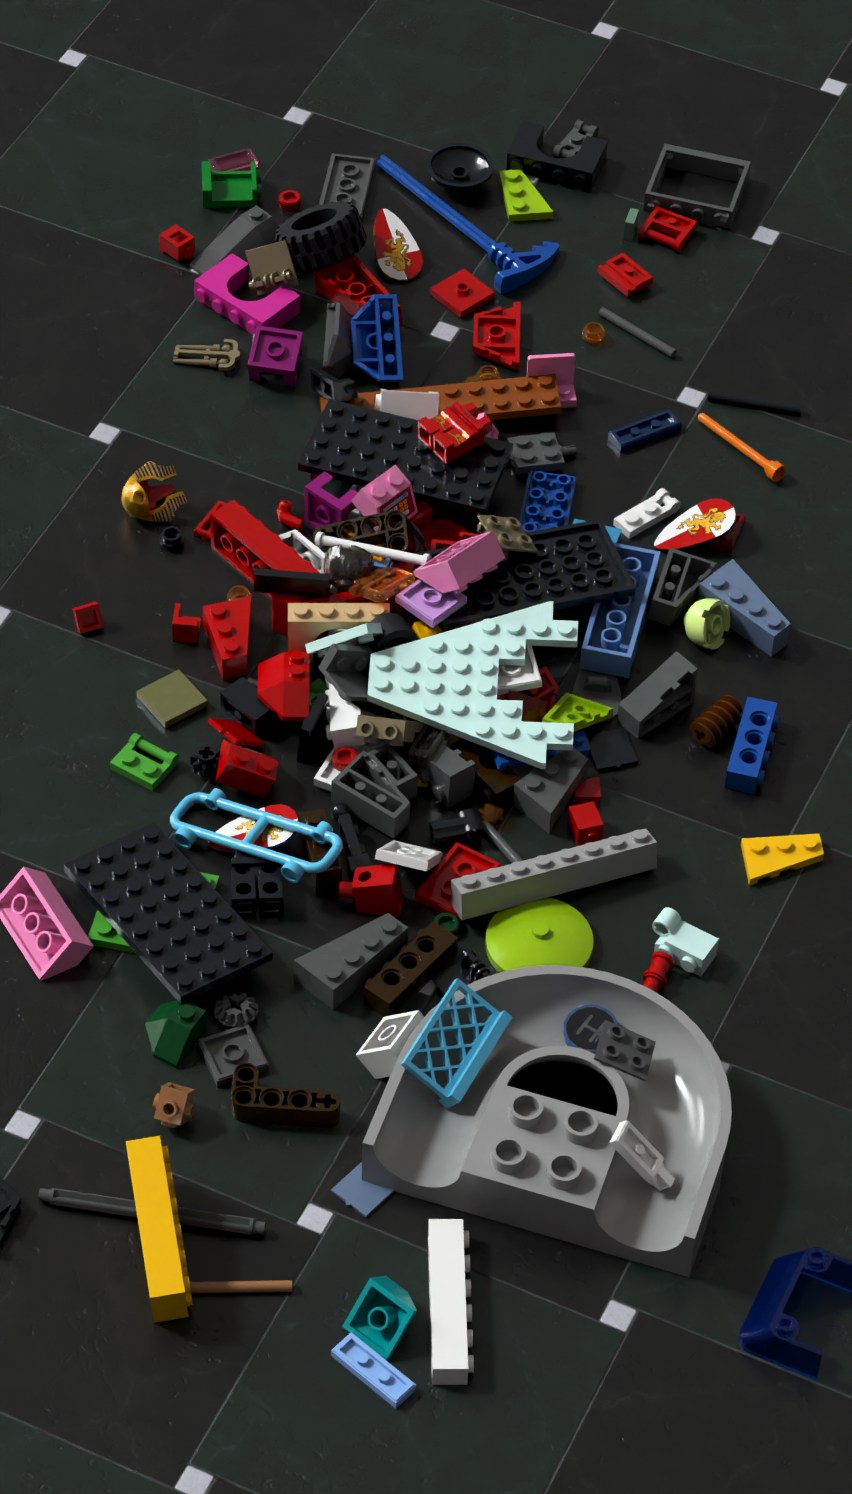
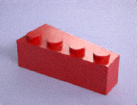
M355 254L340 264L337 263L327 269L323 268L313 272L316 292L333 303H341L347 312L353 316L369 301L373 294H390ZM398 303L399 327L403 326L401 305Z

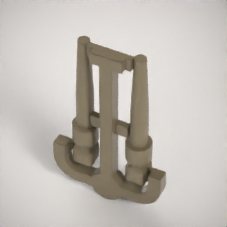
M224 339V346L219 344H213V346L176 345L173 363L210 366V368L218 367L219 371H228L234 368L236 361L241 356L237 341ZM179 356L204 357V359H179ZM217 358H229L230 362L228 359L218 360Z

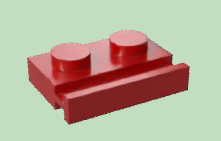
M624 253L606 261L605 265L602 266L600 264L598 266L597 273L627 297L630 296V293H636L653 284V276Z

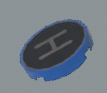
M584 1005L574 1009L568 1014L564 1022L563 1035L567 1046L580 1048L595 1054L598 1045L595 1041L598 1034L601 1033L604 1021L607 1020L618 1025L615 1016L607 1009L597 1005Z

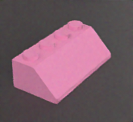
M23 867L0 894V919L39 980H45L78 966L94 947L45 872Z

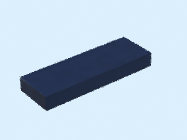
M668 409L612 430L608 433V438L621 453L679 431L682 428V423Z

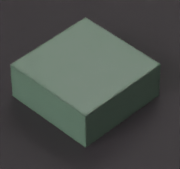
M630 208L625 221L624 240L633 241L638 227V209Z

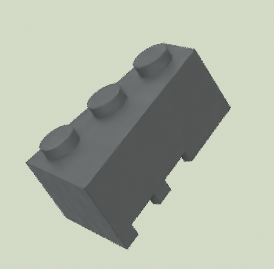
M670 548L646 619L671 626L697 598L699 583L714 573L717 563Z
M431 728L425 730V733L415 735L413 742H404L402 757L410 767L413 765L416 767L417 775L423 784L428 783L434 797L441 801L448 809L473 796L476 763L473 760L465 761L461 758L463 755L460 750L452 751L447 747L449 745L448 741Z
M574 747L573 751L561 750L546 761V769L536 768L514 784L513 805L550 834L558 817L563 815L565 807L575 797L577 787L587 779L588 758Z
M364 750L331 781V802L334 804H347L351 814L394 839L410 823V802L392 782L387 781L382 775V770L371 763Z

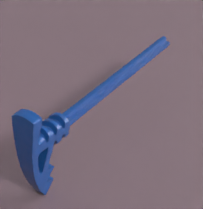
M381 155L380 160L377 161L379 167L488 252L489 260L503 269L496 273L494 279V288L500 294H506L543 273L556 258L560 244L543 241V246L533 245L532 251L514 253V250L511 247H507L506 243H496L388 157Z

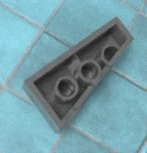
M387 913L295 959L294 981L334 1010L364 985L370 977L377 974L387 961H392L398 955L400 949L405 944H408V927Z

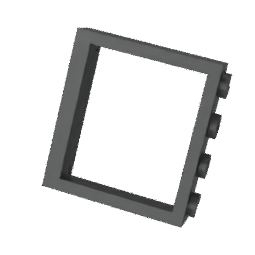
M664 143L645 192L643 211L653 212L658 206L700 223L731 229L749 180L751 161ZM667 168L738 182L729 208L657 192Z

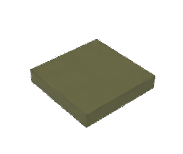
M179 669L136 691L137 698L164 728L208 706V700Z

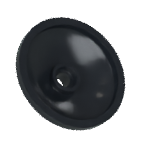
M466 143L443 145L429 155L426 163L427 173L435 183L455 191H467L480 187L491 178L494 168L493 160L485 150Z

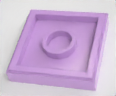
M418 579L398 593L395 597V602L433 628L467 603V596L461 592L454 594L453 591L441 593Z

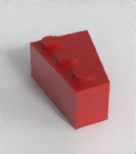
M251 596L203 606V628L222 680L247 675L251 626Z

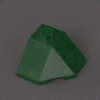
M178 1000L160 1004L145 1022L153 1057L177 1069L196 1045L197 1040L206 1032V1010L187 1001L182 1004Z

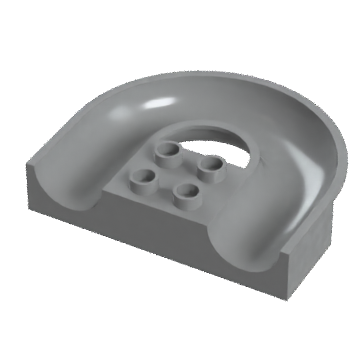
M543 965L523 967L487 976L467 986L499 1012L505 1010L513 1018L462 1100L446 1108L438 1102L441 1097L400 1065L438 1004L432 1008L407 1038L362 1142V1180L394 1189L398 1193L690 1277L720 1188L732 1116L731 1093L726 1073L712 1044L700 1028L668 999L639 983L609 972L566 965ZM459 990L454 993L456 1006L467 1005L465 995ZM584 1005H597L610 1011L615 1016L619 1026L656 1041L646 1081L594 1060L595 1054L589 1051L567 1046L563 1032L564 1022L568 1014ZM474 1008L477 1023H484L489 1015L481 1008ZM468 1009L457 1010L460 1025L470 1024ZM442 1012L441 1020L443 1027L453 1026L451 1012ZM461 1029L464 1044H472L474 1040L472 1029ZM454 1030L444 1031L446 1045H457ZM437 1032L429 1033L427 1036L429 1048L440 1047ZM448 1051L450 1065H458L460 1063L459 1051ZM441 1052L430 1053L433 1068L444 1067ZM424 1053L416 1054L411 1062L419 1069H426ZM551 1061L576 1063L591 1068L606 1077L615 1091L618 1109L616 1116L508 1085L520 1070L534 1064ZM445 1071L434 1072L436 1083L444 1088L447 1083ZM629 1121L664 1157V1168L675 1178L670 1188L659 1191L649 1184L609 1143L620 1122Z

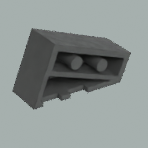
M676 651L620 702L617 722L639 739L694 703L698 668Z

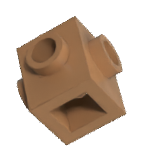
M170 1082L162 1085L160 1094L157 1093L153 1101L154 1119L161 1120L162 1125L171 1128H178V1125L181 1126L188 1122V1120H191L195 1111V1104L192 1103L195 1089Z

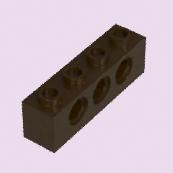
M434 921L426 928L420 929L414 940L409 944H405L392 961H387L374 978L370 977L363 987L364 1004L383 1017L395 1015L431 980V975L443 969L457 955L458 937Z

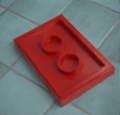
M456 842L415 893V900L441 913H452L461 922V918L451 906V880L464 875L486 871L490 868L501 867L502 864Z

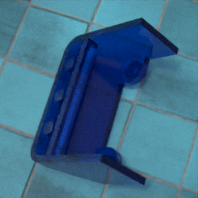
M812 1247L780 1256L773 1261L743 1323L738 1341L740 1347L747 1353L817 1380L823 1350L798 1341L800 1325L794 1317L783 1313L801 1273L852 1293V1260L819 1247Z

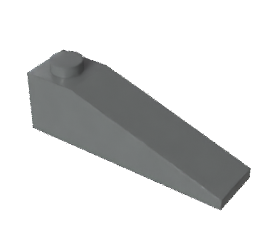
M256 205L232 222L190 263V268L202 275L232 253L248 263L246 250L276 243L274 237L278 228L276 222L270 214Z

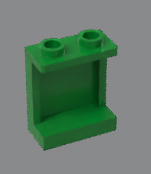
M202 161L203 208L255 207L257 205V198H261V184H257L261 183L260 169H256V161H251L250 171L211 172V161Z

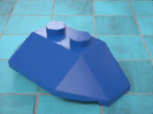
M373 294L350 321L353 365L379 382H403L397 294Z

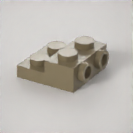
M358 715L355 735L364 736V742L380 744V739H387L388 745L403 747L404 742L414 741L415 732L425 733L426 724L400 719Z

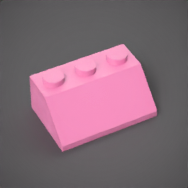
M490 531L456 542L414 570L413 573L417 578L441 593L453 591L454 594L466 590L468 583L471 584L482 579V573H489L497 569V563L505 559V556L494 532Z

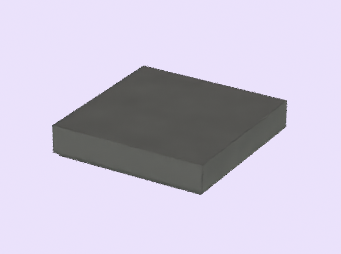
M249 1023L197 1040V1046L217 1087L232 1083L234 1069L241 1063L255 1065L259 1073L269 1070V1064Z

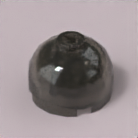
M342 545L330 547L325 552L323 565L324 574H330V584L343 592L364 587L370 580L373 572L374 562H372L373 556L371 553L355 545H350L349 549H341Z

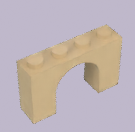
M288 603V652L301 651L307 653L305 644L315 641L321 633L327 630L350 629L370 623L374 618L390 613V603ZM390 641L385 645L384 649L389 648ZM310 654V663H313V654Z

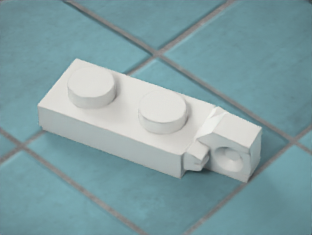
M629 1121L620 1122L609 1143L649 1184L659 1191L670 1188L675 1178L664 1168V1157Z

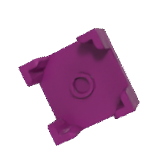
M257 325L248 360L249 380L261 381L260 372L283 375L284 385L295 387L298 377L297 363L299 356H302L304 351L303 332Z
M325 471L305 486V522L316 529L323 525L348 520V513L356 508L351 502L358 493L355 490H350L338 499L322 489L323 486L333 479Z

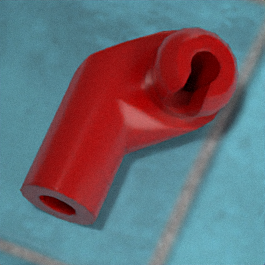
M282 500L276 510L279 522L282 525L301 531L305 523L304 520L293 516L291 502Z

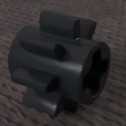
M210 745L197 747L196 755H190L193 773L198 772L204 778L217 775L220 750H215Z

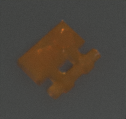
M387 566L383 569L378 568L372 571L369 577H362L355 581V584L349 588V592L352 596L360 593L362 597L375 603H383L391 596L414 583V573L399 568L391 570Z

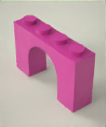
M233 253L194 280L195 298L199 302L209 306L215 312L225 316L252 335L255 334L257 325L280 328L300 313V295L284 285L267 297L257 301H244L232 296L233 292L249 281V263Z

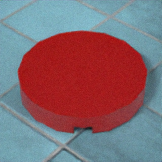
M450 519L430 521L426 524L425 528L420 530L426 541L422 544L424 551H430L432 539L458 542L460 541V531L466 532L461 524L458 526L455 524V521Z

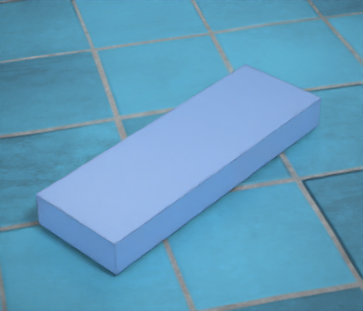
M352 1332L331 1350V1356L395 1409L416 1390L414 1382Z

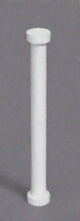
M318 532L315 537V546L317 547L325 545L421 566L432 559L431 554L419 555L326 536L324 532Z

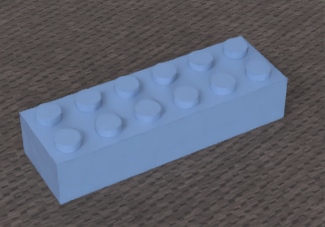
M614 543L636 587L635 595L594 603L581 648L580 669L629 678L658 576L661 552Z

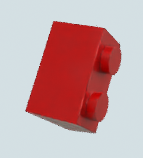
M223 740L216 782L264 799L276 781L278 760L261 752Z

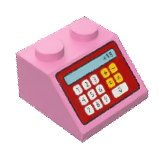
M396 464L363 487L351 500L363 516L400 510L410 519L418 513L412 485ZM376 526L373 529L377 531L379 526Z

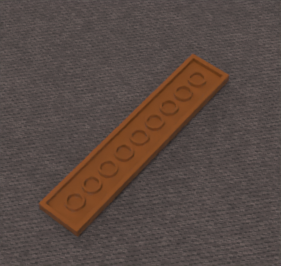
M555 374L393 390L426 393L428 391L438 392V415L444 409L452 408V404L457 401L462 406L472 402L477 407L478 414L485 412L490 420L561 414V402ZM381 391L358 393L357 398L344 402L379 411V409L375 408L376 394H380ZM320 397L321 413L328 402V399L325 397Z

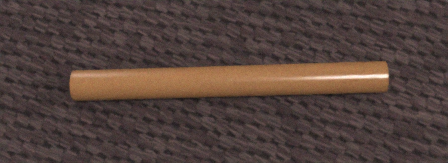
M292 1280L190 1282L191 1293L292 1292Z

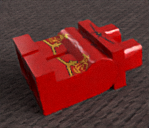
M457 401L452 404V408L444 409L439 415L431 419L424 417L418 420V438L430 450L433 449V452L447 465L476 446L484 444V435L492 431V421L487 416L477 420L478 409L472 402L462 406Z

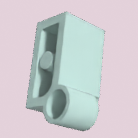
M669 907L664 908L652 923L653 930L660 936L655 943L654 953L665 952L675 960L676 965L682 967L687 972H692L701 977L717 955L719 939L682 921L679 913Z

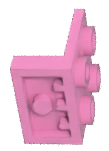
M563 353L528 356L526 377L555 374L561 408L576 407L577 399L573 384L575 354Z

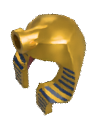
M149 461L129 478L123 487L121 501L124 509L131 516L152 522L171 521L175 517L176 509L187 503L184 492L181 491L167 496L164 504L157 507L156 502L172 493L174 487L170 484L148 486L149 479H156L162 482L176 477L177 474L173 464L159 466Z

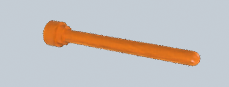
M705 413L698 415V420L764 468L766 477L773 482L782 479L786 472V467L779 461H769Z

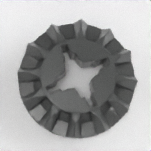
M233 993L230 997L223 995L222 1000L216 1001L214 1009L217 1021L231 1027L246 1025L253 1021L258 1014V1004L255 1003L254 997H247L246 993L241 995Z

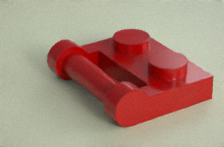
M657 206L640 227L638 237L655 240L673 247L674 251L681 252L685 242L696 230L697 221ZM652 228H653V229H656V230H658V231L664 232V233H666V234L672 235V236L677 237V238H676V239H675V238H672V237H670V236H667V235H665V234L659 233V232L654 231V230H651V229H652Z

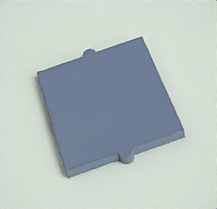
M362 1162L331 1189V1192L343 1200L347 1207L351 1206L365 1218L395 1191L391 1188L363 1181Z

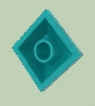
M387 1276L371 1277L342 1327L356 1335L385 1360H389L417 1309L409 1293Z

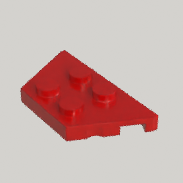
M514 302L513 307L502 310L500 306L487 312L483 311L474 314V354L519 370L521 302Z

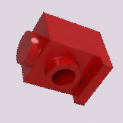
M177 224L159 234L160 252L162 254L166 252L177 261L183 258L190 259L194 255L195 237Z

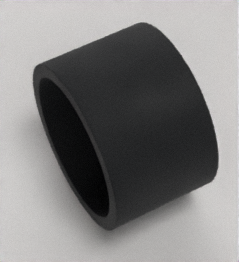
M385 613L370 622L381 623L383 633L374 636V641L363 644L364 646H369L375 653L385 650V645L392 639L401 637L397 643L389 648L416 641L418 638L401 615Z

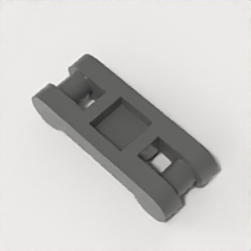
M577 120L569 134L560 144L554 147L553 157L560 159L561 157L568 158L574 156L579 152L586 136L597 137L599 127L594 125L588 126L585 125L584 121Z

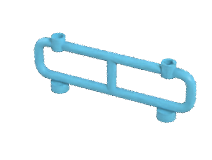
M214 788L210 794L196 792L186 796L170 816V824L173 829L177 830L173 835L174 840L181 847L189 849L197 838L276 862L284 865L281 868V874L292 883H297L304 875V872L320 873L327 870L343 849L342 839L339 835L333 833V827L325 821H321L317 827L226 800L225 793L217 788ZM204 803L212 810L220 808L258 821L243 840H238L184 823L180 819L191 805ZM268 824L310 836L320 844L325 842L332 843V847L321 861L312 863L254 845V842Z

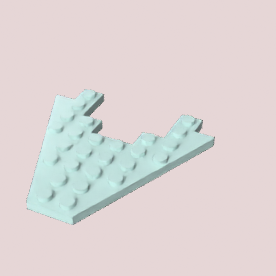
M549 601L371 653L367 701L537 768L546 769L547 750L573 751L574 723L522 721L523 701L497 700L499 665L525 666L526 646L577 647L578 621L553 620L554 601Z

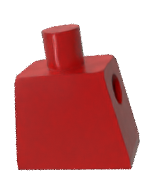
M397 864L357 867L354 872L353 882H340V898H354L356 909L361 913L378 915L389 913L394 917H400L404 895Z

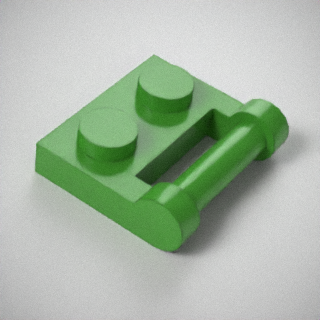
M134 733L125 747L111 760L110 769L153 791L177 765L179 755L172 751L167 752L143 740V736ZM141 749L164 762L159 764L136 751Z

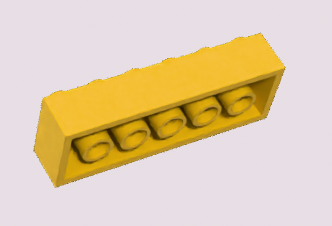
M160 1136L126 1141L154 1323L189 1317L187 1306H191L193 1303L168 1146L161 1145Z

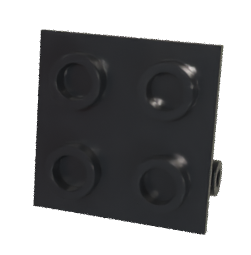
M463 950L460 962L430 976L443 995H445L452 982L457 978L468 985L492 975L473 950Z

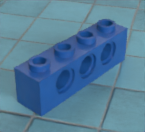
M747 697L728 764L724 788L755 794L757 785L763 784L765 770H762V766H768L771 751H767V748L773 747L776 734L772 732V729H778L781 714L776 713L778 703Z

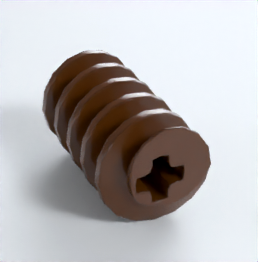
M722 695L706 712H703L700 717L690 724L692 735L705 747H714L716 742H720L723 736H726L729 731L734 729L735 725L740 724V714L742 713L740 702L731 695Z

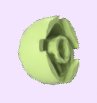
M706 598L696 601L689 608L683 622L686 634L694 644L713 650L719 648L724 643L725 639L722 636L724 631H729L731 619L729 607L723 604L724 601Z

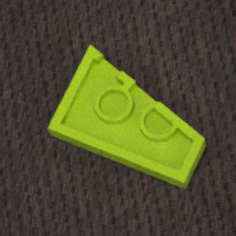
M522 170L499 171V182L509 222L553 219L554 211Z
M565 693L543 717L542 722L574 723L575 732L611 718L614 708Z

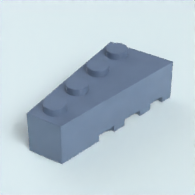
M734 559L699 583L697 601L706 598L724 601L723 604L728 605L730 610V628L772 657L788 645L791 623Z

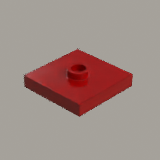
M465 269L460 270L430 288V295L460 318L495 298V292Z

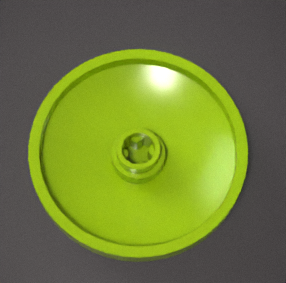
M544 898L499 910L490 920L485 941L488 959L499 973L523 967L543 965H566L587 968L592 957L594 943L591 927L585 917L569 904L552 898Z

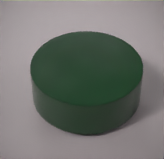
M440 913L434 918L433 921L455 936L458 935L460 921L456 915Z

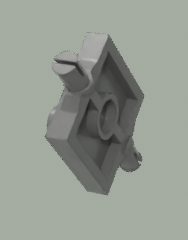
M554 432L510 437L507 439V442L513 443V451L508 463L510 462L515 467L517 475L529 474V471L547 472L564 470L565 462L563 456L577 455L576 445L562 447L557 442Z

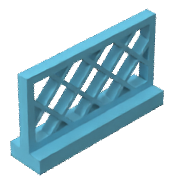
M457 978L452 982L400 1065L441 1097L438 1102L449 1108L462 1100L513 1017L505 1010L502 1012L496 1010ZM457 989L465 995L467 1005L456 1006L454 993ZM474 1008H481L489 1015L484 1023H477ZM468 1009L470 1024L460 1025L457 1010ZM442 1012H451L453 1026L443 1027L441 1020ZM471 1028L474 1040L472 1044H464L461 1029ZM454 1030L457 1045L447 1046L444 1031ZM437 1032L440 1047L429 1048L427 1036L429 1033ZM448 1051H459L460 1063L458 1065H450ZM441 1052L444 1067L433 1068L430 1053ZM424 1053L426 1069H419L411 1061L416 1054ZM445 1071L447 1083L444 1088L436 1083L434 1072Z

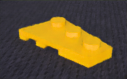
M820 834L742 838L741 849L749 886L758 883V880L769 876L771 879L779 876L780 872L790 868L797 870L823 861L824 857Z

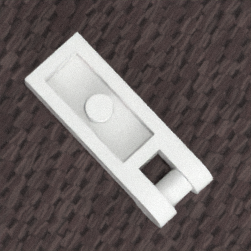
M661 488L651 498L615 517L613 525L618 529H622L621 532L630 539L677 512L681 507V502L676 498H671L670 493L666 489Z

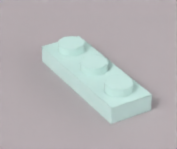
M365 623L305 644L307 654H318V657L322 658L325 657L332 644L353 645L356 642L363 644L374 641V636L383 633L381 623Z

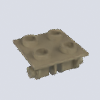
M286 240L245 251L253 277L252 281L249 282L250 290H254L258 295L273 292L282 285L288 288L299 285Z
M477 515L480 523L477 525V532L479 535L490 531L494 532L505 556V559L501 562L508 559L510 551L538 553V550L532 543V539L526 534L521 523L516 518Z

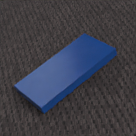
M529 471L519 519L526 533L569 525L577 477L566 474L545 473L543 471Z

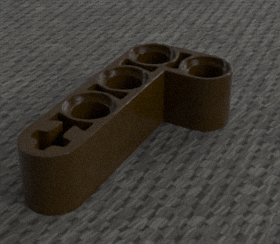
M391 510L318 527L313 534L314 542L316 534L324 532L326 536L370 545L387 543V548L397 550L400 545L405 544V547L400 551L415 553L412 523L400 510ZM402 521L399 527L394 528L397 522ZM379 526L376 532L371 533L374 527ZM355 531L351 538H347L351 532ZM325 545L320 547L328 555L341 553L343 550Z
M241 1063L234 1069L231 1113L233 1118L239 1122L329 1128L337 1125L340 1120V1097L335 1092L326 1090L259 1086L257 1067L251 1063Z

